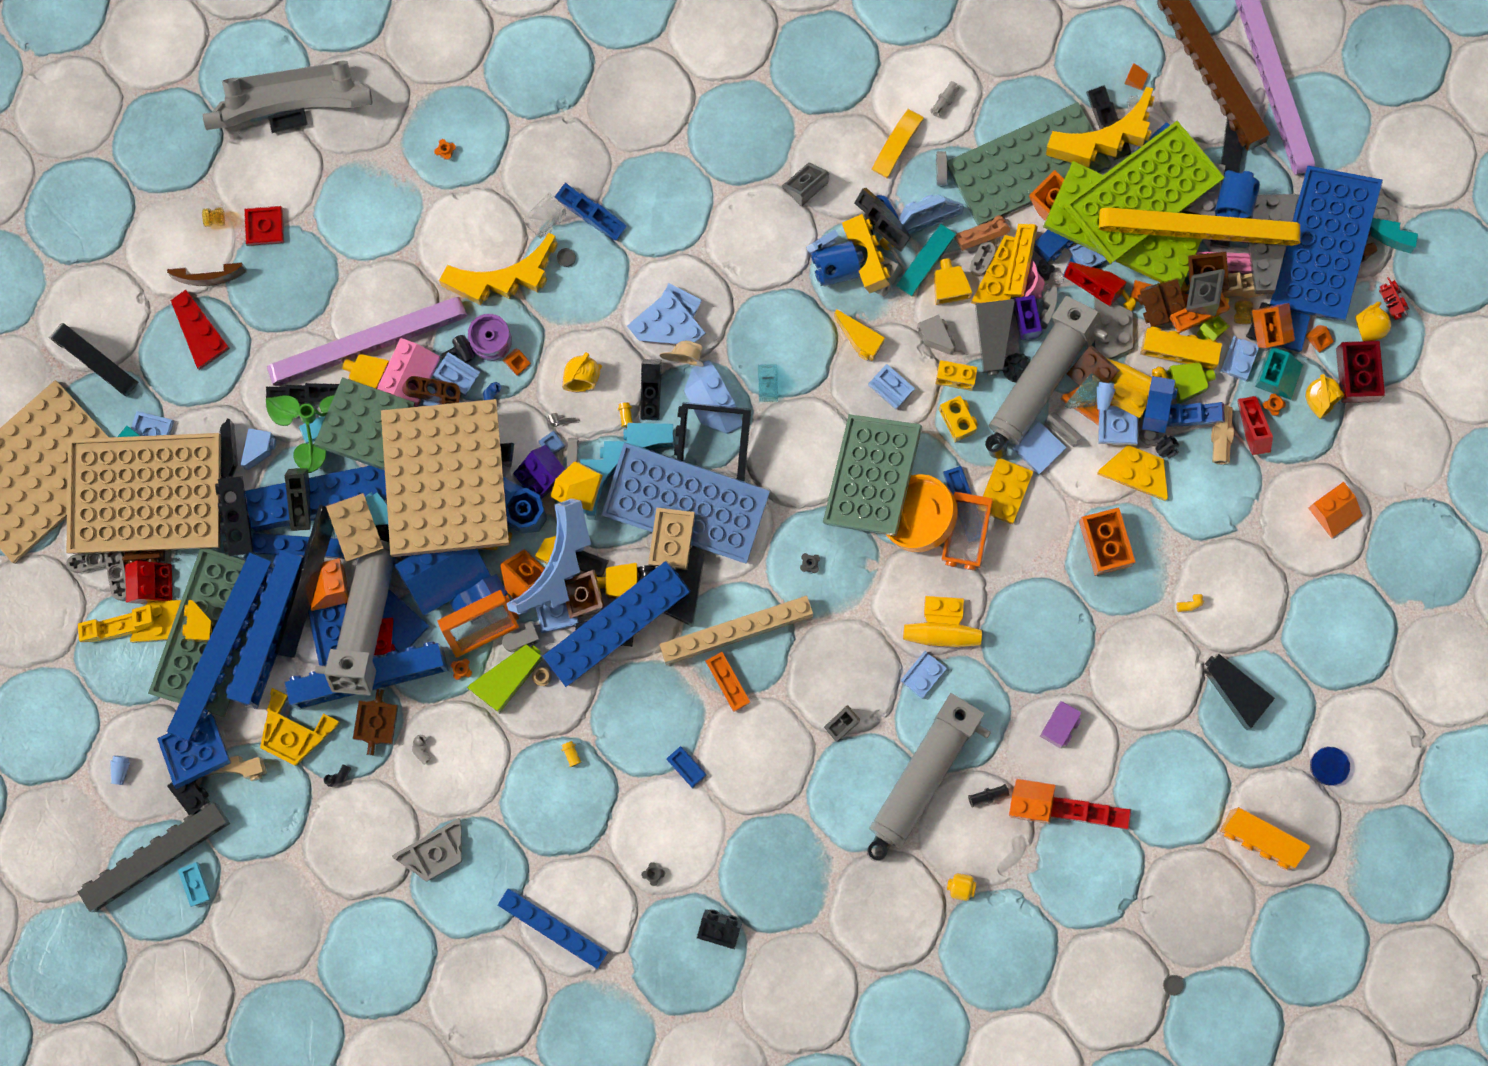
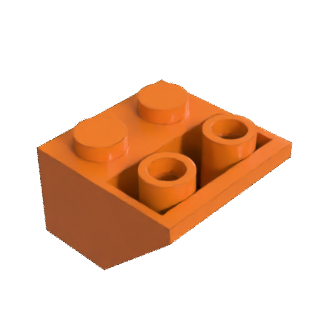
M1289 303L1252 310L1258 347H1273L1295 340Z

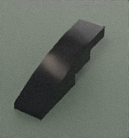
M1105 85L1086 91L1099 129L1111 126L1121 120L1117 117L1113 102H1110ZM1124 142L1122 151H1118L1117 156L1113 157L1114 160L1132 154L1129 143Z
M863 188L854 204L865 212L864 217L870 219L871 223L875 225L873 229L897 250L902 252L911 238L910 234L879 198L869 189Z
M305 383V385H285V387L266 386V398L291 396L298 401L299 406L303 404L318 406L326 397L335 395L339 384Z

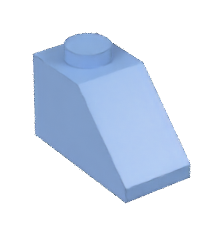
M248 428L241 466L245 470H249L269 457L272 449L274 450L276 447L275 436L268 431Z

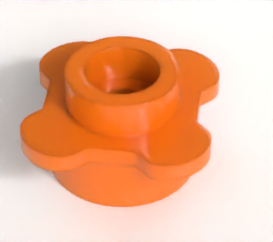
M441 139L434 153L437 156L440 155L445 160H449L456 146L454 143H448L445 139Z
M1271 394L1269 399L1263 402V408L1268 409L1273 416H1277L1279 410L1286 406L1285 401L1276 394Z
M464 658L462 661H453L451 663L454 679L459 680L461 677H470L472 675L468 659Z

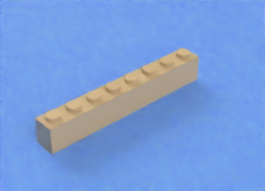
M804 596L659 645L667 666L812 618L813 612L808 597Z

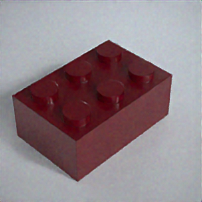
M1380 341L1341 342L1336 348L1339 386L1344 393L1341 403L1379 402L1385 396Z

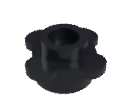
M1041 259L1038 262L1037 271L1044 281H1048L1050 274L1055 271V266L1046 263V260Z

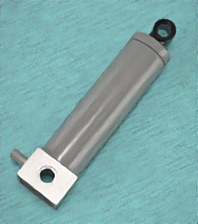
M1065 296L1052 316L1054 326L989 423V427L994 434L986 439L985 446L991 457L996 459L1002 458L1007 452L1009 442L1015 445L1020 444L1082 347L1088 348L1091 346L1097 336L1104 340L1107 339L1108 333L1101 330L1103 325L1098 311ZM995 444H1000L999 448L992 449Z
M388 525L375 526L383 549L359 557L357 560L337 649H330L326 666H315V673L325 674L332 692L371 695L376 674L373 657L396 557H391Z
M949 694L929 731L878 812L874 822L869 827L876 834V837L867 848V855L871 860H883L892 845L902 848L963 745L971 735L977 732L985 738L989 737L991 732L980 726V720L985 713L956 695ZM955 713L961 714L963 720H957L955 718ZM880 846L883 850L882 855L879 857L872 854V847Z

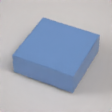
M554 431L538 441L541 447L547 445L553 454L565 448V445Z

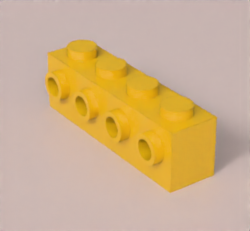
M1150 327L1144 333L1140 355L1182 364L1201 363L1202 368L1215 370L1219 363L1222 343H1217L1216 340L1213 341L1211 339H1198L1199 337L1195 335L1184 336L1176 331L1165 332L1161 331L1158 327Z

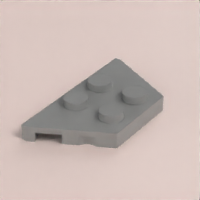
M1094 297V310L1099 312L1103 325L1101 330L1108 333V337L1105 340L1098 336L1096 337L1094 348L1108 359H1113L1122 353L1131 351L1133 349V312L1116 303L1108 306Z
M460 818L393 854L392 858L425 881H429L462 862Z

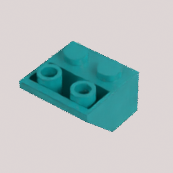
M1271 347L1266 353L1255 387L1291 400L1303 364L1291 353Z

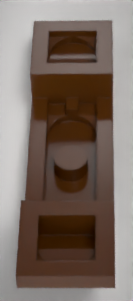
M240 262L223 264L224 271L191 274L187 268L167 269V273L172 279L183 284L213 286L240 277L246 273V267Z

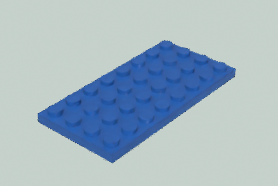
M1307 166L1292 221L1300 223V244L1286 245L1274 294H1272L1270 302L1271 306L1289 303L1291 311L1346 322L1383 179Z

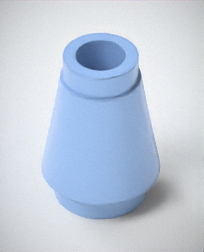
M1099 382V386H1096L1097 409L1109 410L1116 389H1114V384Z
M113 755V759L110 760L111 784L123 785L130 762H128L129 757Z

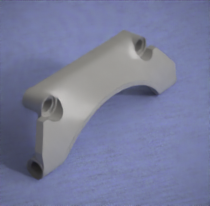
M337 61L317 66L225 79L222 81L225 101L220 102L211 113H204L203 122L206 130L231 127L254 118L282 111L311 107L352 108L371 105L373 101L370 88L364 87L357 80L352 81L348 61Z

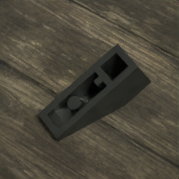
M308 468L288 469L284 476L291 531L310 530V483Z

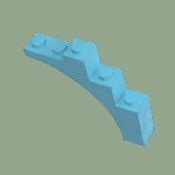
M627 423V429H624V440L627 441H604V447H600V458H603V460L580 459L581 464L603 475L593 511L583 509L587 519L595 520L601 492L609 478L615 473L623 444L626 442L647 450L673 447V424Z

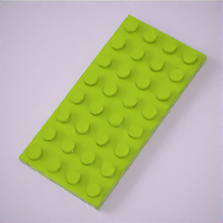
M1177 120L1066 202L1063 207L1111 265L1149 235L1099 230L1100 209L1121 208L1180 213L1225 177Z
M1072 161L1043 228L1101 254L1063 205L1103 175ZM1149 235L1115 262L1160 283L1178 278L1181 288L1189 271L1188 255L1196 254L1202 239Z

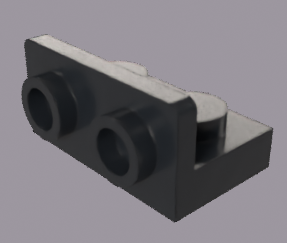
M198 779L177 789L173 786L172 782L167 785L188 815L192 813L195 815L201 810L200 808L210 802L207 798L209 797L208 792L203 787L200 788L197 785Z
M705 909L697 939L735 950L743 920L734 915L727 916L713 909Z

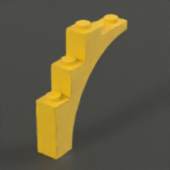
M1146 87L1135 107L1125 117L1111 126L1082 134L1052 131L1047 145L1046 156L1071 163L1075 161L1085 167H1089L1091 161H1095L1097 152L1116 157L1118 151H1122L1124 142L1142 147L1145 141H1149L1152 130H1149L1150 122H1147L1150 114L1147 110L1154 103L1155 96H1152L1153 88Z
M548 233L543 242L529 256L504 269L473 272L461 270L447 264L439 279L441 287L479 305L488 299L489 290L510 299L511 295L517 292L518 283L538 293L539 289L543 288L547 282L545 271L542 269L547 267L550 254L554 253L558 246L556 236Z

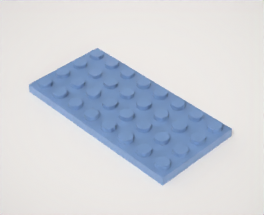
M625 442L602 516L653 532L656 508L695 512L691 545L747 564L770 490Z

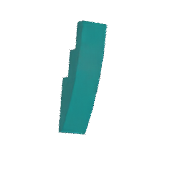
M940 224L896 286L910 296H913L922 281L926 279L934 265L937 264L956 233Z

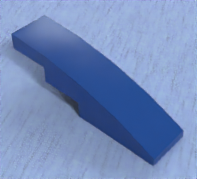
M566 182L554 196L555 200L615 241L627 227V225L599 203H594L582 192H577Z
M1224 403L1172 404L1169 412L1172 415L1171 426L1167 427L1225 422Z

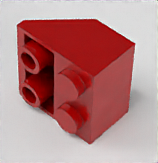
M135 561L125 565L126 603L147 604V602L172 601V564Z

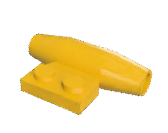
M1108 359L1120 370L1111 380L1115 383L1114 389H1116L1111 404L1140 418L1147 406L1152 377L1129 365Z
M925 596L924 617L927 622L904 624L903 640L929 646L981 645L982 630L960 625L963 619L964 598Z

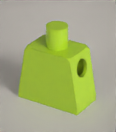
M1201 363L1172 365L1167 370L1169 379L1175 380L1174 388H1178L1176 395L1177 404L1203 394L1208 389L1207 382L1216 380L1214 370L1203 371Z

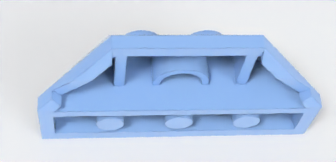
M939 194L935 196L928 195L920 202L908 203L903 209L899 221L908 233L912 234L963 214L964 205Z
M709 360L703 363V367L696 366L692 368L684 389V393L690 403L736 407L718 371ZM693 409L700 423L712 429L728 434L742 427V419L739 414Z

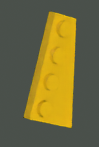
M1004 235L971 301L972 304L1010 300L1011 297L1004 295L1015 237Z

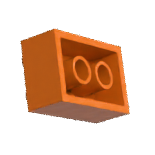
M1119 507L1081 517L1079 525L1095 576L1134 565V555Z

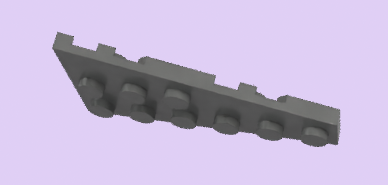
M1299 194L1258 195L1252 219L1292 222ZM1248 242L1254 293L1274 294L1286 245Z

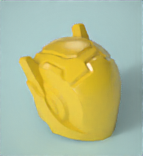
M1376 302L1355 315L1362 341L1379 340L1386 337L1390 332L1391 320L1388 314L1379 308L1381 302Z
M587 352L584 355L573 357L564 368L562 388L571 392H585L586 390L594 389L599 379L602 365L597 364L594 359L590 358Z
M1321 374L1320 378L1310 383L1305 392L1308 406L1320 420L1344 397L1339 384L1334 379L1325 377V374Z

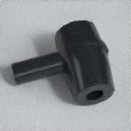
M458 335L453 338L452 344L454 347L440 354L442 360L448 352L452 355L458 354L459 358L465 363L475 358L470 342L465 335Z

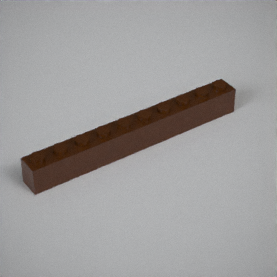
M1158 0V8L1166 15L1167 23L1175 30L1176 38L1179 41L1181 40L1185 53L1188 56L1190 55L1193 60L1194 68L1201 73L1203 83L1210 88L1212 98L1219 103L1221 113L1228 118L1229 125L1237 133L1240 144L1249 151L1266 143L1270 132L1190 0Z

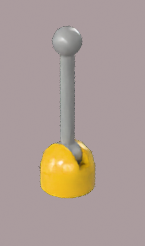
M882 238L879 244L883 249L892 252L903 269L904 275L907 269L895 252L894 246L885 238Z

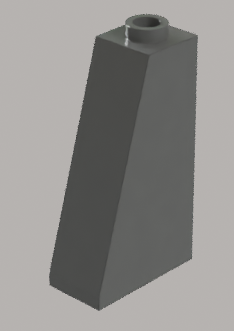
M1014 299L977 303L975 305L983 373H988V376L998 375L999 371L1003 370Z

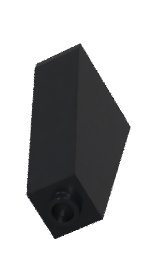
M696 546L690 547L687 570L675 569L691 592L663 613L691 627L695 620L705 559L704 553H702L703 550Z
M1218 654L1215 657L1211 655L1205 662L1207 667L1204 669V673L1246 730L1251 729L1275 698L1222 655Z

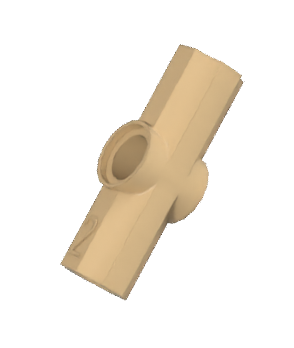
M1224 405L1225 422L1214 423L1211 433V442L1213 443L1212 463L1219 465L1230 463V447L1234 436V428L1232 427L1233 407Z

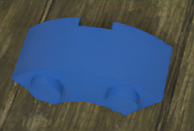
M1152 376L1142 429L1165 433L1166 427L1171 426L1172 415L1169 414L1172 399H1176L1178 389L1174 388L1175 380Z
M495 574L482 579L473 587L459 593L450 604L454 611H457L498 590H501L504 596L508 592H506L499 577Z

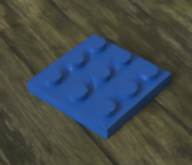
M212 713L208 714L204 721H200L198 726L200 728L199 734L191 742L169 733L157 738L173 786L176 789L231 763Z

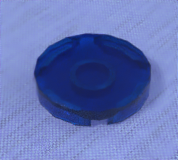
M1327 746L1313 754L1310 760V771L1317 782L1325 786H1334L1342 783L1348 777L1350 762L1342 750Z

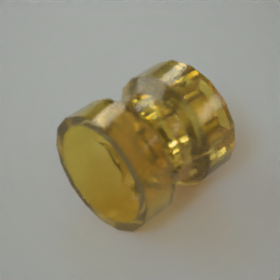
M217 207L214 210L203 208L202 219L205 227H211L213 224L217 226L225 225L223 207Z
M1251 301L1235 302L1234 309L1236 314L1234 315V322L1237 324L1252 323L1253 315L1251 312L1254 309V303Z

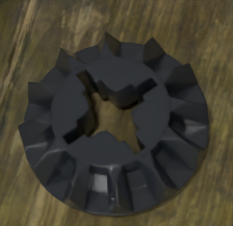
M1017 352L1008 355L1002 370L1004 376L1009 381L1016 383L1028 366L1030 359L1024 354H1018ZM1019 361H1020V362H1021V363H1020V364H1021L1020 367H1021L1023 370H1020V369H1019L1018 372H1016V374H1014V369H1015V367L1012 366V365H1013V364H1014V365H1017V363H1019Z

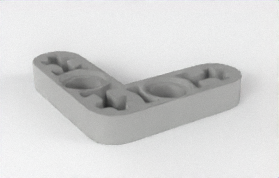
M113 552L75 554L67 559V568L74 573L106 567L111 595L118 601L126 600V563L122 561L123 552H116L118 555L115 556L116 562L121 563L120 565L115 564L114 559L110 557V555H113ZM93 555L100 556V561L96 565L90 562ZM75 560H77V561H79V562H84V561H86V564H84V563L78 564V566H77L78 568H75L74 566H72V564L75 563ZM115 569L122 570V576L118 579L113 577ZM114 583H120L121 588L125 590L122 596L117 594L120 590L119 585Z

